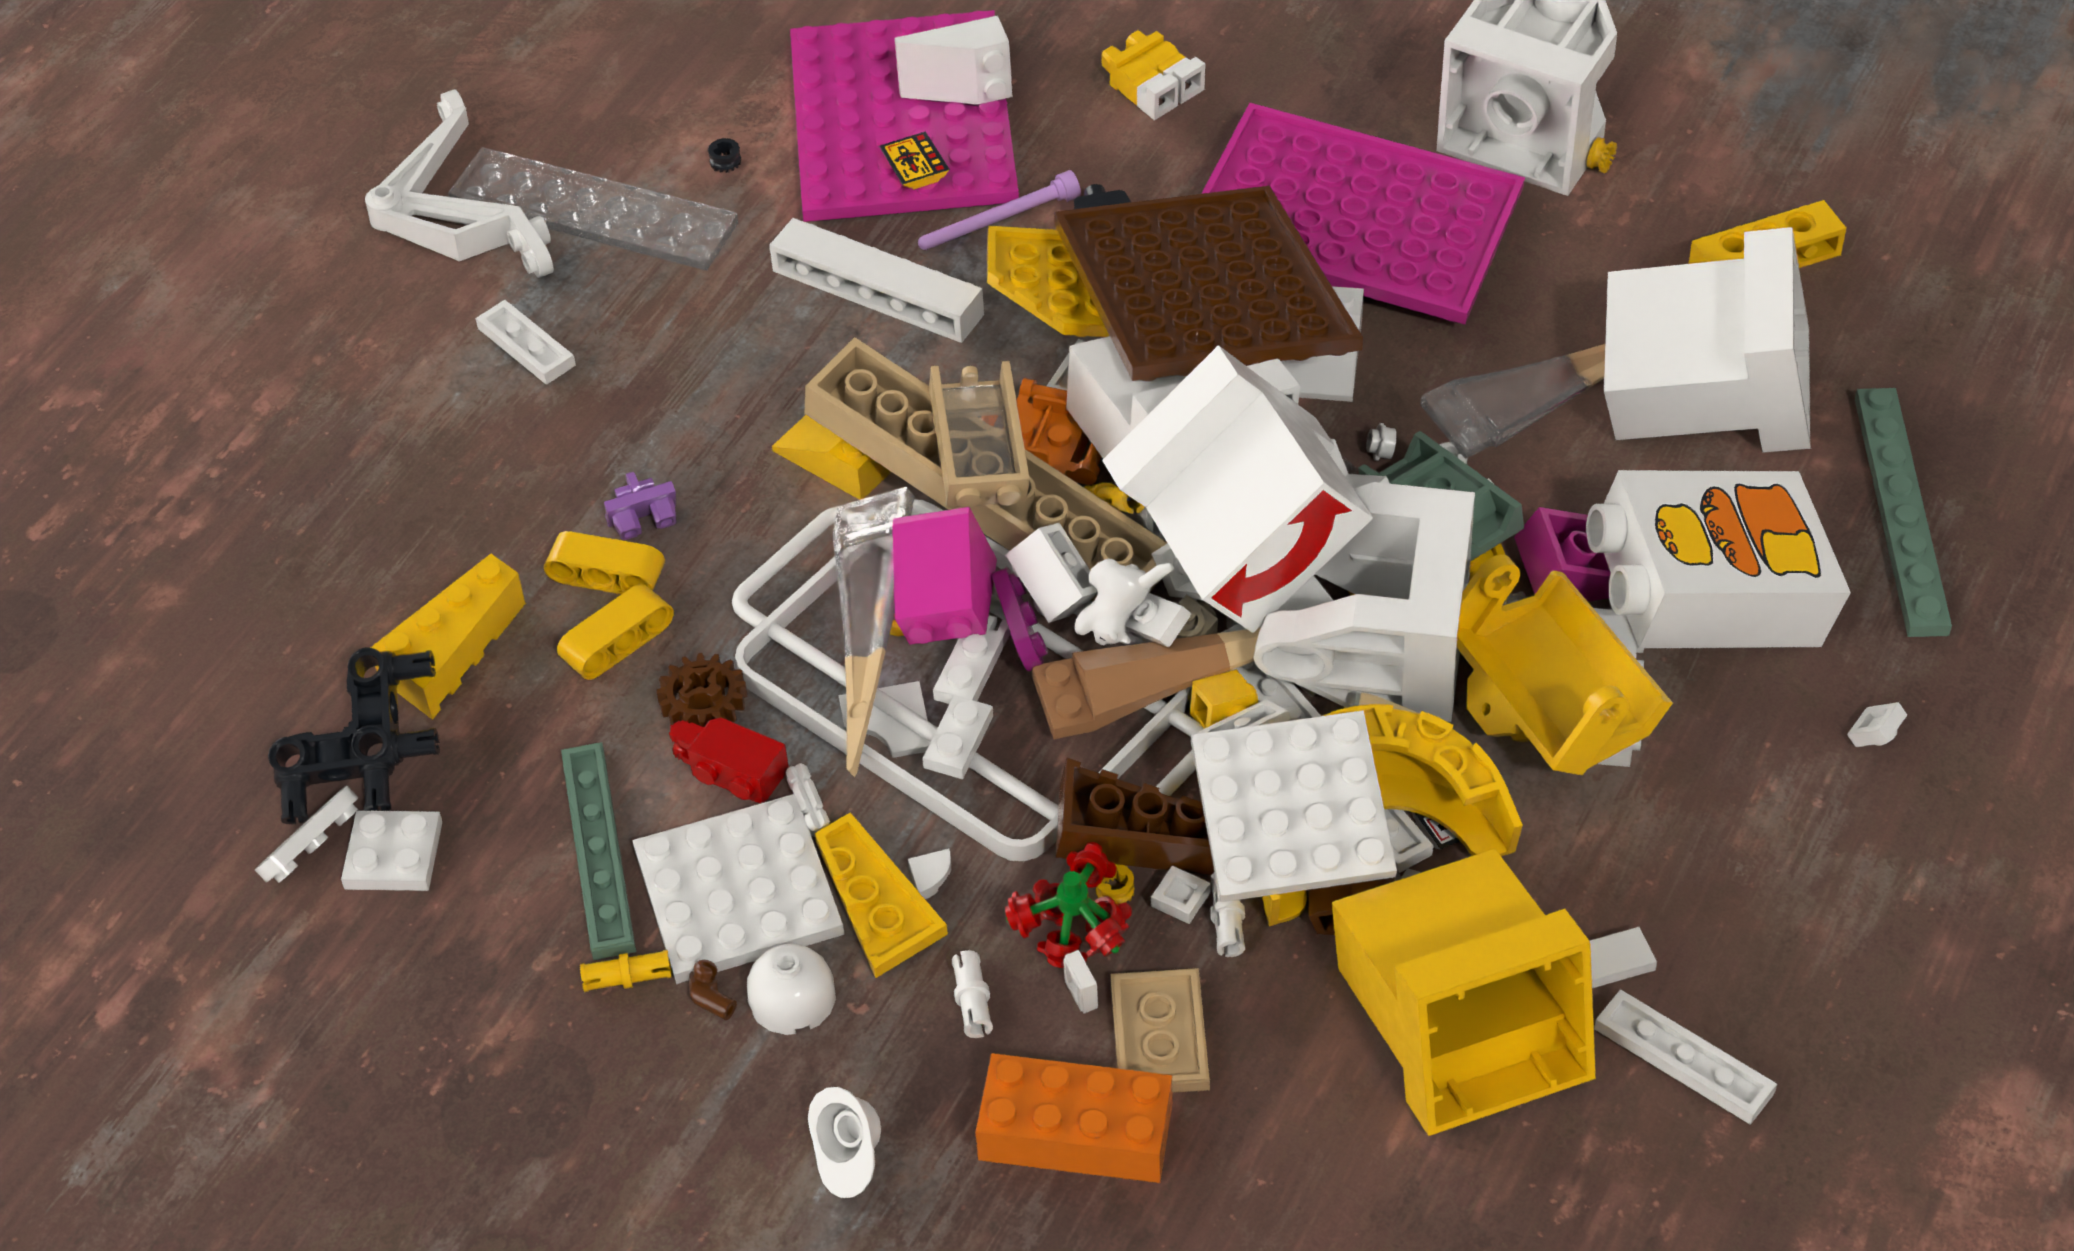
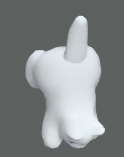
M1108 558L1098 562L1089 573V582L1097 589V597L1093 603L1080 612L1075 622V632L1079 635H1085L1093 631L1096 643L1101 646L1119 642L1130 644L1131 640L1125 628L1127 620L1132 612L1145 601L1151 587L1174 570V565L1172 563L1159 564L1145 573V571L1139 570L1137 565L1123 566L1114 559Z

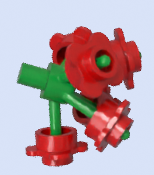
M1088 842L1083 850L1079 852L1072 851L1068 854L1066 861L1070 871L1065 873L1061 884H1049L1047 880L1041 879L1033 885L1035 900L1030 893L1020 896L1015 891L1012 893V897L1008 898L1009 905L1005 906L1006 921L1013 931L1019 930L1024 939L1029 937V932H1032L1034 928L1041 926L1042 920L1054 921L1057 926L1061 927V930L1048 933L1046 941H1040L1037 944V951L1044 953L1048 957L1047 962L1057 968H1064V955L1077 950L1080 951L1082 939L1077 934L1070 932L1073 916L1082 914L1087 921L1085 929L1088 935L1085 937V940L1091 946V949L1087 953L1080 951L1085 962H1087L1088 957L1096 953H1102L1104 957L1112 953H1118L1119 947L1125 942L1121 935L1130 928L1128 923L1125 924V921L1132 915V908L1128 903L1118 904L1110 896H1104L1095 901L1088 897V888L1100 885L1105 877L1113 878L1117 873L1115 863L1108 861L1106 855L1102 852V847L1095 842Z

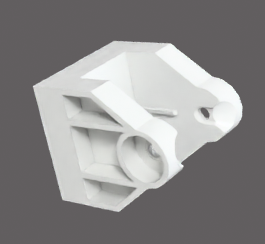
M1474 0L1445 39L1436 151L1470 163L1525 177V182L1568 196L1587 169V157L1593 142L1598 137L1604 138L1606 119L1595 90L1596 83L1614 59L1617 31L1606 1Z
M1378 482L1353 488L1373 519L1315 575L1355 595L1298 611H1278L1268 614L1259 631L1255 645L1254 661L1256 666L1265 674L1279 680L1294 682L1346 708L1359 706L1362 692L1381 697L1418 713L1424 711L1451 722L1460 651L1457 649V633L1462 593L1469 583L1475 492Z

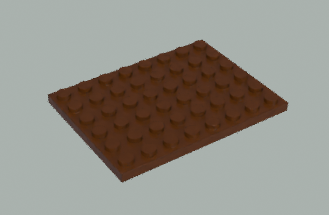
M1270 185L1054 212V225L1132 381H1152L1156 378L1175 375L1188 376L1218 345L1246 366L1277 358L1280 361H1304L1310 357L1325 355L1341 356L1348 352L1362 351V334Z

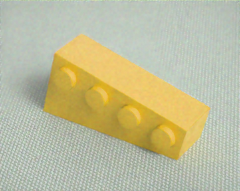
M492 553L370 647L379 652H394L396 656L421 653L428 650L433 652L435 666L431 667L436 669L435 677L400 680L399 685H397V693L432 720L441 710L440 703L447 694L453 695L462 684L460 678L471 665L476 666L484 657L483 650L492 639L497 640L526 604L518 572Z

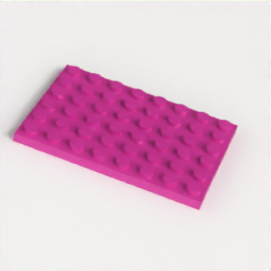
M994 10L925 17H906L892 20H872L848 24L838 23L815 27L804 26L790 29L804 222L1004 204L1019 198L1006 99L983 104H968L901 98L899 92L895 49L896 37L995 16ZM926 131L950 170L938 182L913 190L912 187L909 188L902 185L879 146Z
M1249 103L1201 194L1270 185L1331 286L1364 289L1363 296L1465 325L1523 190L1525 177Z

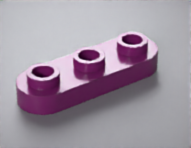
M1008 567L993 572L992 578L1014 645L1023 665L1029 672L1033 667L1044 663L1043 656L1048 654V650L1039 632L1034 633L1032 628L1038 621L1029 601H1023L1022 595L1028 593L1027 588L1019 577H1016Z

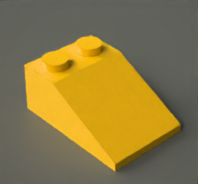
M807 415L772 445L773 452L861 501L891 473L890 470Z

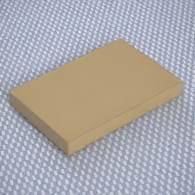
M1199 968L1110 974L1117 1069L1172 1075L1173 1093L1210 1090Z

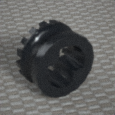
M722 138L715 140L709 145V161L711 168L715 171L720 170V173H723L726 170L727 173L729 169L734 171V167L738 168L741 165L740 147L735 140Z

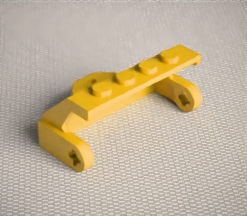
M1495 555L1487 559L1478 568L1462 593L1457 649L1474 669L1467 679V710L1488 736H1511L1515 741H1530L1552 770L1583 776L1587 769L1648 737L1673 702L1563 572H1550L1534 596L1503 605L1519 581L1520 570L1507 555Z

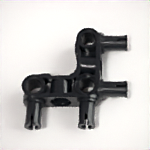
M368 647L357 650L348 660L347 692L351 696L352 721L348 723V727H344L342 732L314 735L312 732L299 733L280 738L272 744L269 749L268 759L274 768V782L281 789L282 823L296 824V818H298L301 824L309 819L307 814L306 787L313 784L364 778V811H379V806H381L382 811H390L392 808L390 803L389 776L393 774L395 766L402 763L404 758L431 754L439 755L440 746L436 745V743H440L436 728L407 733L399 732L397 685H399L400 680L435 677L436 669L431 667L435 666V658L431 650L396 656L394 652H379L374 648ZM379 666L376 674L364 678V674L368 669ZM383 743L381 750L377 754L367 756L369 749L373 745ZM294 755H300L295 765L285 767L289 758Z

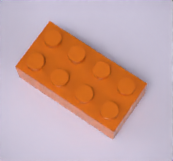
M991 1053L975 1132L978 1160L1160 1183L1173 1105L1172 1075Z

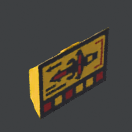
M926 131L879 146L902 185L909 188L912 187L913 190L938 182L950 170Z

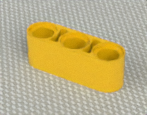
M564 531L557 536L545 561L543 570L550 579L561 584L623 594L637 584H645L654 590L664 567L665 558L658 549L649 545Z
M637 584L563 635L558 643L557 653L584 679H595L663 632L671 623L674 610L672 606L647 585Z

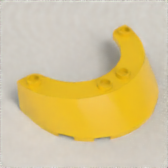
M1389 704L1352 706L1323 715L1364 711L1384 809L1410 811L1438 822L1454 834L1473 856L1492 849H1496L1500 856L1516 851L1523 824L1509 790L1491 758L1477 743L1473 745L1467 738L1453 729L1454 725L1424 711L1417 714L1406 710L1393 709L1394 705ZM1306 890L1262 896L1269 927L1300 916L1307 902Z

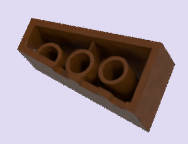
M1066 757L1059 791L1055 858L1066 859L1070 852H1079L1085 848L1088 842H1095L1102 847V852L1106 855L1108 861L1117 865L1170 870L1174 866L1188 873L1212 875L1215 872L1201 801L1182 796L1180 799L1173 798L1159 792V787L1143 783V786L1140 787L1117 779L1119 774L1101 769V772L1098 773L1080 767L1081 762Z

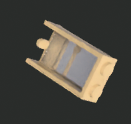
M1002 361L1000 380L978 382L977 368L967 366L962 369L961 382L952 384H941L939 366H931L929 396L932 403L946 507L973 508L977 505H1013L1017 502H1027L1030 478L1010 361Z

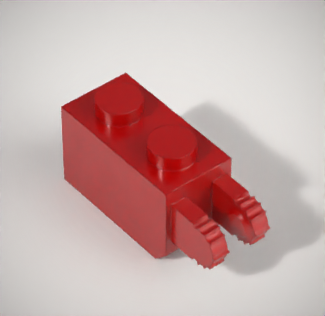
M721 717L709 720L705 727L692 722L688 723V721L678 720V722L670 725L669 736L672 742H674L672 748L673 755L678 760L682 759L684 763L689 764L692 775L704 784H714L730 791L739 799H749L761 804L768 800L786 775L789 764L786 745L782 742Z

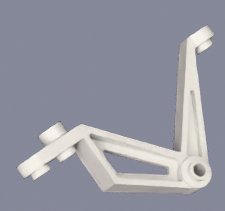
M454 89L442 93L440 96L441 102L437 103V108L443 123L379 186L371 189L366 194L365 202L371 226L457 261L471 258L510 243L514 252L520 251L523 264L529 274L534 272L538 278L553 273L552 259L546 247V244L551 243L550 233L541 216L528 220L519 206L422 193L469 124L466 107L457 90ZM412 215L435 218L466 226L452 229L412 217Z

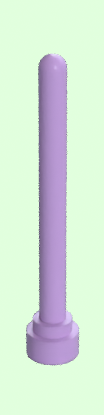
M1071 170L1056 175L1055 180L1051 181L1050 186L921 236L918 240V246L923 250L933 248L1054 199L1058 201L1063 199L1067 202L1081 196L1079 182Z

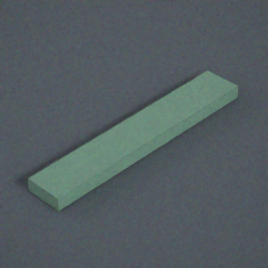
M600 742L563 749L561 754L593 960L619 956V954L634 953L636 952L603 744Z

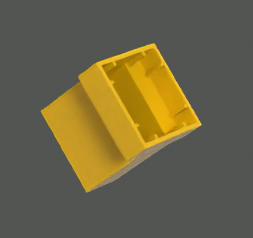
M1496 849L1332 902L1338 969L1403 1067L1406 1102L1428 1136L1596 1079L1590 941L1566 909L1545 915Z

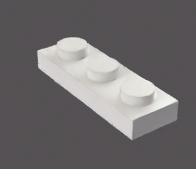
M503 300L476 318L477 327L481 332L546 385L576 366L574 355L506 300Z

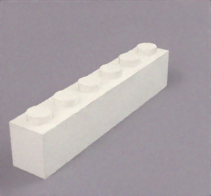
M795 218L790 220L769 245L773 272L960 343L965 340L984 316L982 288Z

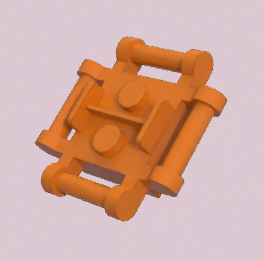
M1024 378L1016 399L1024 448L1076 483L1094 484L1100 472L1098 465L1102 456L1091 443L1084 460L1080 461L1089 439L1066 409L1067 390L1038 385L1036 380ZM999 416L981 417L980 420L994 428Z

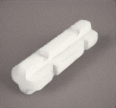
M799 763L796 766L787 768V782L793 794H795L811 836L815 837V833L828 826L830 820L826 811L822 808V801L814 782L810 779L811 775L807 766Z

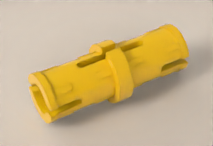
M668 950L629 957L628 953L619 954V959L580 964L584 992L623 985L624 989L633 988V983L666 977L672 978Z

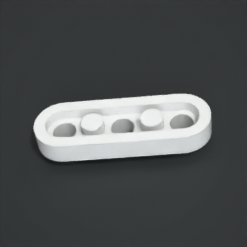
M347 785L343 787L272 852L255 871L266 883L273 877L280 883L298 866L293 860L303 850L311 854L328 838L323 832L333 822L341 826L358 810L353 803L359 797Z

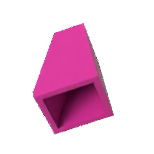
M970 507L893 518L895 620L909 645L966 638L972 634H986L994 583L992 573L996 570L997 558Z

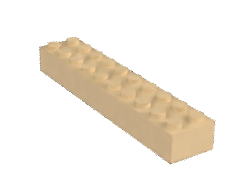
M854 337L805 386L804 414L947 508L929 386ZM977 417L947 419L949 434L983 432L994 429ZM1002 437L999 441H992L990 438L950 441L956 477L1012 473L1006 437ZM1026 449L1025 454L1030 478L1027 502H1017L1013 505H977L970 508L983 533L1009 551L1038 528L1060 523L1090 571L1098 562L1109 558L1114 559L1123 566L1137 565L1139 570L1147 573L1156 566L1152 553L1167 544L1166 541ZM948 507L947 509L951 510L958 509L961 507ZM1158 581L1155 585L1151 587L1150 592L1160 581ZM1097 595L1091 599L1092 602L1096 599Z

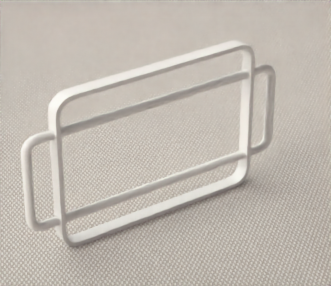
M909 499L889 507L873 521L850 507L837 506L828 508L742 582L733 593L732 606L734 612L742 620L754 627L737 646L735 654L736 667L742 670L747 689L847 755L846 731L753 671L747 663L773 639L846 687L844 666L785 629V627L878 543L893 551V535L891 532L893 518L943 510L924 500ZM837 522H846L861 531L855 539L768 617L748 604L750 596L830 525ZM986 537L997 558L996 566L1001 569L1008 567L1011 573H1013L1012 565L1005 555L1009 550ZM992 595L990 612L1002 620H1006L1000 599ZM1091 600L1075 611L1074 614L1079 616L1080 612L1093 602ZM1039 623L1032 626L1034 633L1039 632L1046 647L1065 659L1072 658L1073 652L1083 651ZM1126 630L1131 643L1124 645L1153 642ZM1192 686L1179 691L1168 703L1161 699L1144 707L1155 714V716L1102 769L1119 774V778L1171 725L1190 737L1192 734L1203 730L1204 728L1199 722L1184 714L1191 703ZM877 688L873 705L931 742L938 727ZM866 744L863 746L860 759L861 765L998 856L1010 861L1035 859L1046 852L1057 841L1059 806L977 752L969 768L1049 819L1050 822L1040 832L1022 840L1008 838ZM1193 750L1156 786L1160 788L1159 792L1171 796L1196 770Z

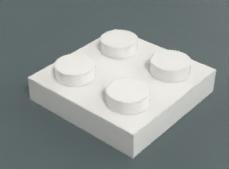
M356 811L341 877L344 889L429 891L442 827L440 812Z

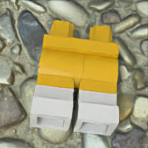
M1137 30L1128 36L1124 51L1121 52L1118 48L1110 46L1102 52V66L1110 73V86L1115 90L1119 89L1124 96L1153 120L1176 108L1178 102L1182 104L1205 89V63L1197 57L1189 60L1183 56L1171 42L1164 41V36L1158 31L1146 36ZM1185 82L1190 85L1188 89H1185ZM1159 98L1165 101L1161 105H1159Z

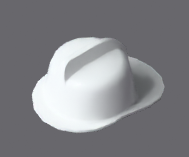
M840 1087L825 1088L815 1095L810 1104L808 1114L809 1129L814 1144L818 1170L822 1182L831 1193L840 1198L855 1197L866 1189L872 1179L875 1168L874 1148L878 1144L881 1135L880 1118L876 1110L867 1101L855 1097L850 1091Z

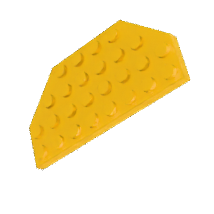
M988 226L987 283L1062 335H1075L1078 337L1110 336L1057 230Z

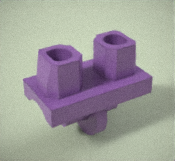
M634 472L626 473L627 485L614 489L616 498L604 502L605 518L608 526H614L622 540H628L641 534L642 530L638 518L652 514L656 528L663 529L676 524V493L672 481L654 486L652 478L638 482Z

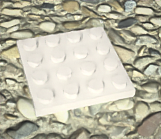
M1364 711L1191 735V745L1220 902L1396 877L1397 868Z
M795 794L632 840L665 949L668 950V957L676 984L689 981L690 973L694 972V964L699 960L712 961L717 966V972L757 961L767 950L778 945L798 944L808 946L844 935L843 923Z

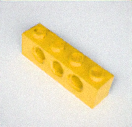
M1822 200L1693 240L1688 264L1743 259L1744 232L1792 227L1799 268L1840 256L1847 228L1829 205Z

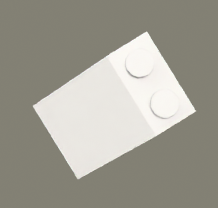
M998 16L895 38L901 98L983 104L1012 97L1009 40Z
M1333 287L1361 333L1364 289ZM1358 351L1348 352L1341 356L1325 355L1310 357L1304 361H1281L1300 384L1299 398L1352 402Z

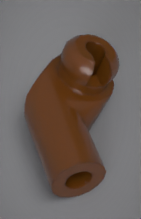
M709 960L697 961L693 967L694 972H691L689 975L692 1001L695 1005L724 1020L730 1019L736 1009L737 1002L718 992L717 966Z

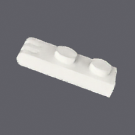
M989 615L986 634H972L966 638L958 639L933 689L934 700L950 704L953 696L956 695L978 701L1010 635L1005 619L1002 620L996 631L997 617Z

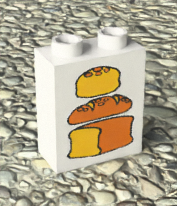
M1618 470L1604 504H1594L1588 513L1586 534L1589 547L1594 553H1604L1611 572L1609 579L1611 607L1617 615H1627L1638 648L1822 647L1851 593L1799 471Z

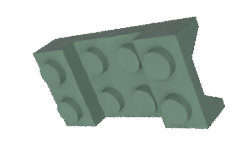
M1421 431L1414 434L1405 457L1379 473L1365 464L1358 467L1359 474L1387 476L1390 484L1475 492L1471 561L1524 529L1521 503Z

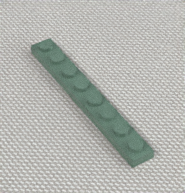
M1896 388L1857 389L1855 404L1907 636H1949L1952 627L1897 390Z

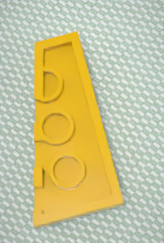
M851 812L815 833L817 846L875 979L948 935L947 924Z

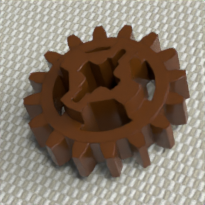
M698 653L696 661L693 662L684 656L682 657L683 666L678 668L670 664L668 666L669 676H660L661 688L656 690L658 703L663 718L669 717L671 725L678 722V720L688 721V723L692 722L705 727L709 720L720 717L735 722L737 720L735 710L744 711L745 709L744 698L748 697L743 672L741 669L735 670L734 662L731 659L721 664L719 654H714L710 660H705L703 653ZM726 687L729 688L727 694H725ZM679 692L680 698L676 700V695Z

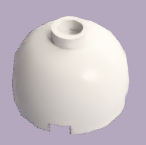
M784 944L767 950L753 964L747 978V997L752 1014L757 1023L771 1032L784 1035L796 1034L795 1029L804 1028L808 1025L811 1030L819 1026L831 1014L836 1001L834 978L829 966L821 955L807 946Z

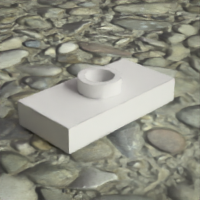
M1149 593L1145 601L1132 612L1125 628L1131 633L1169 648L1190 618L1191 613L1179 604Z

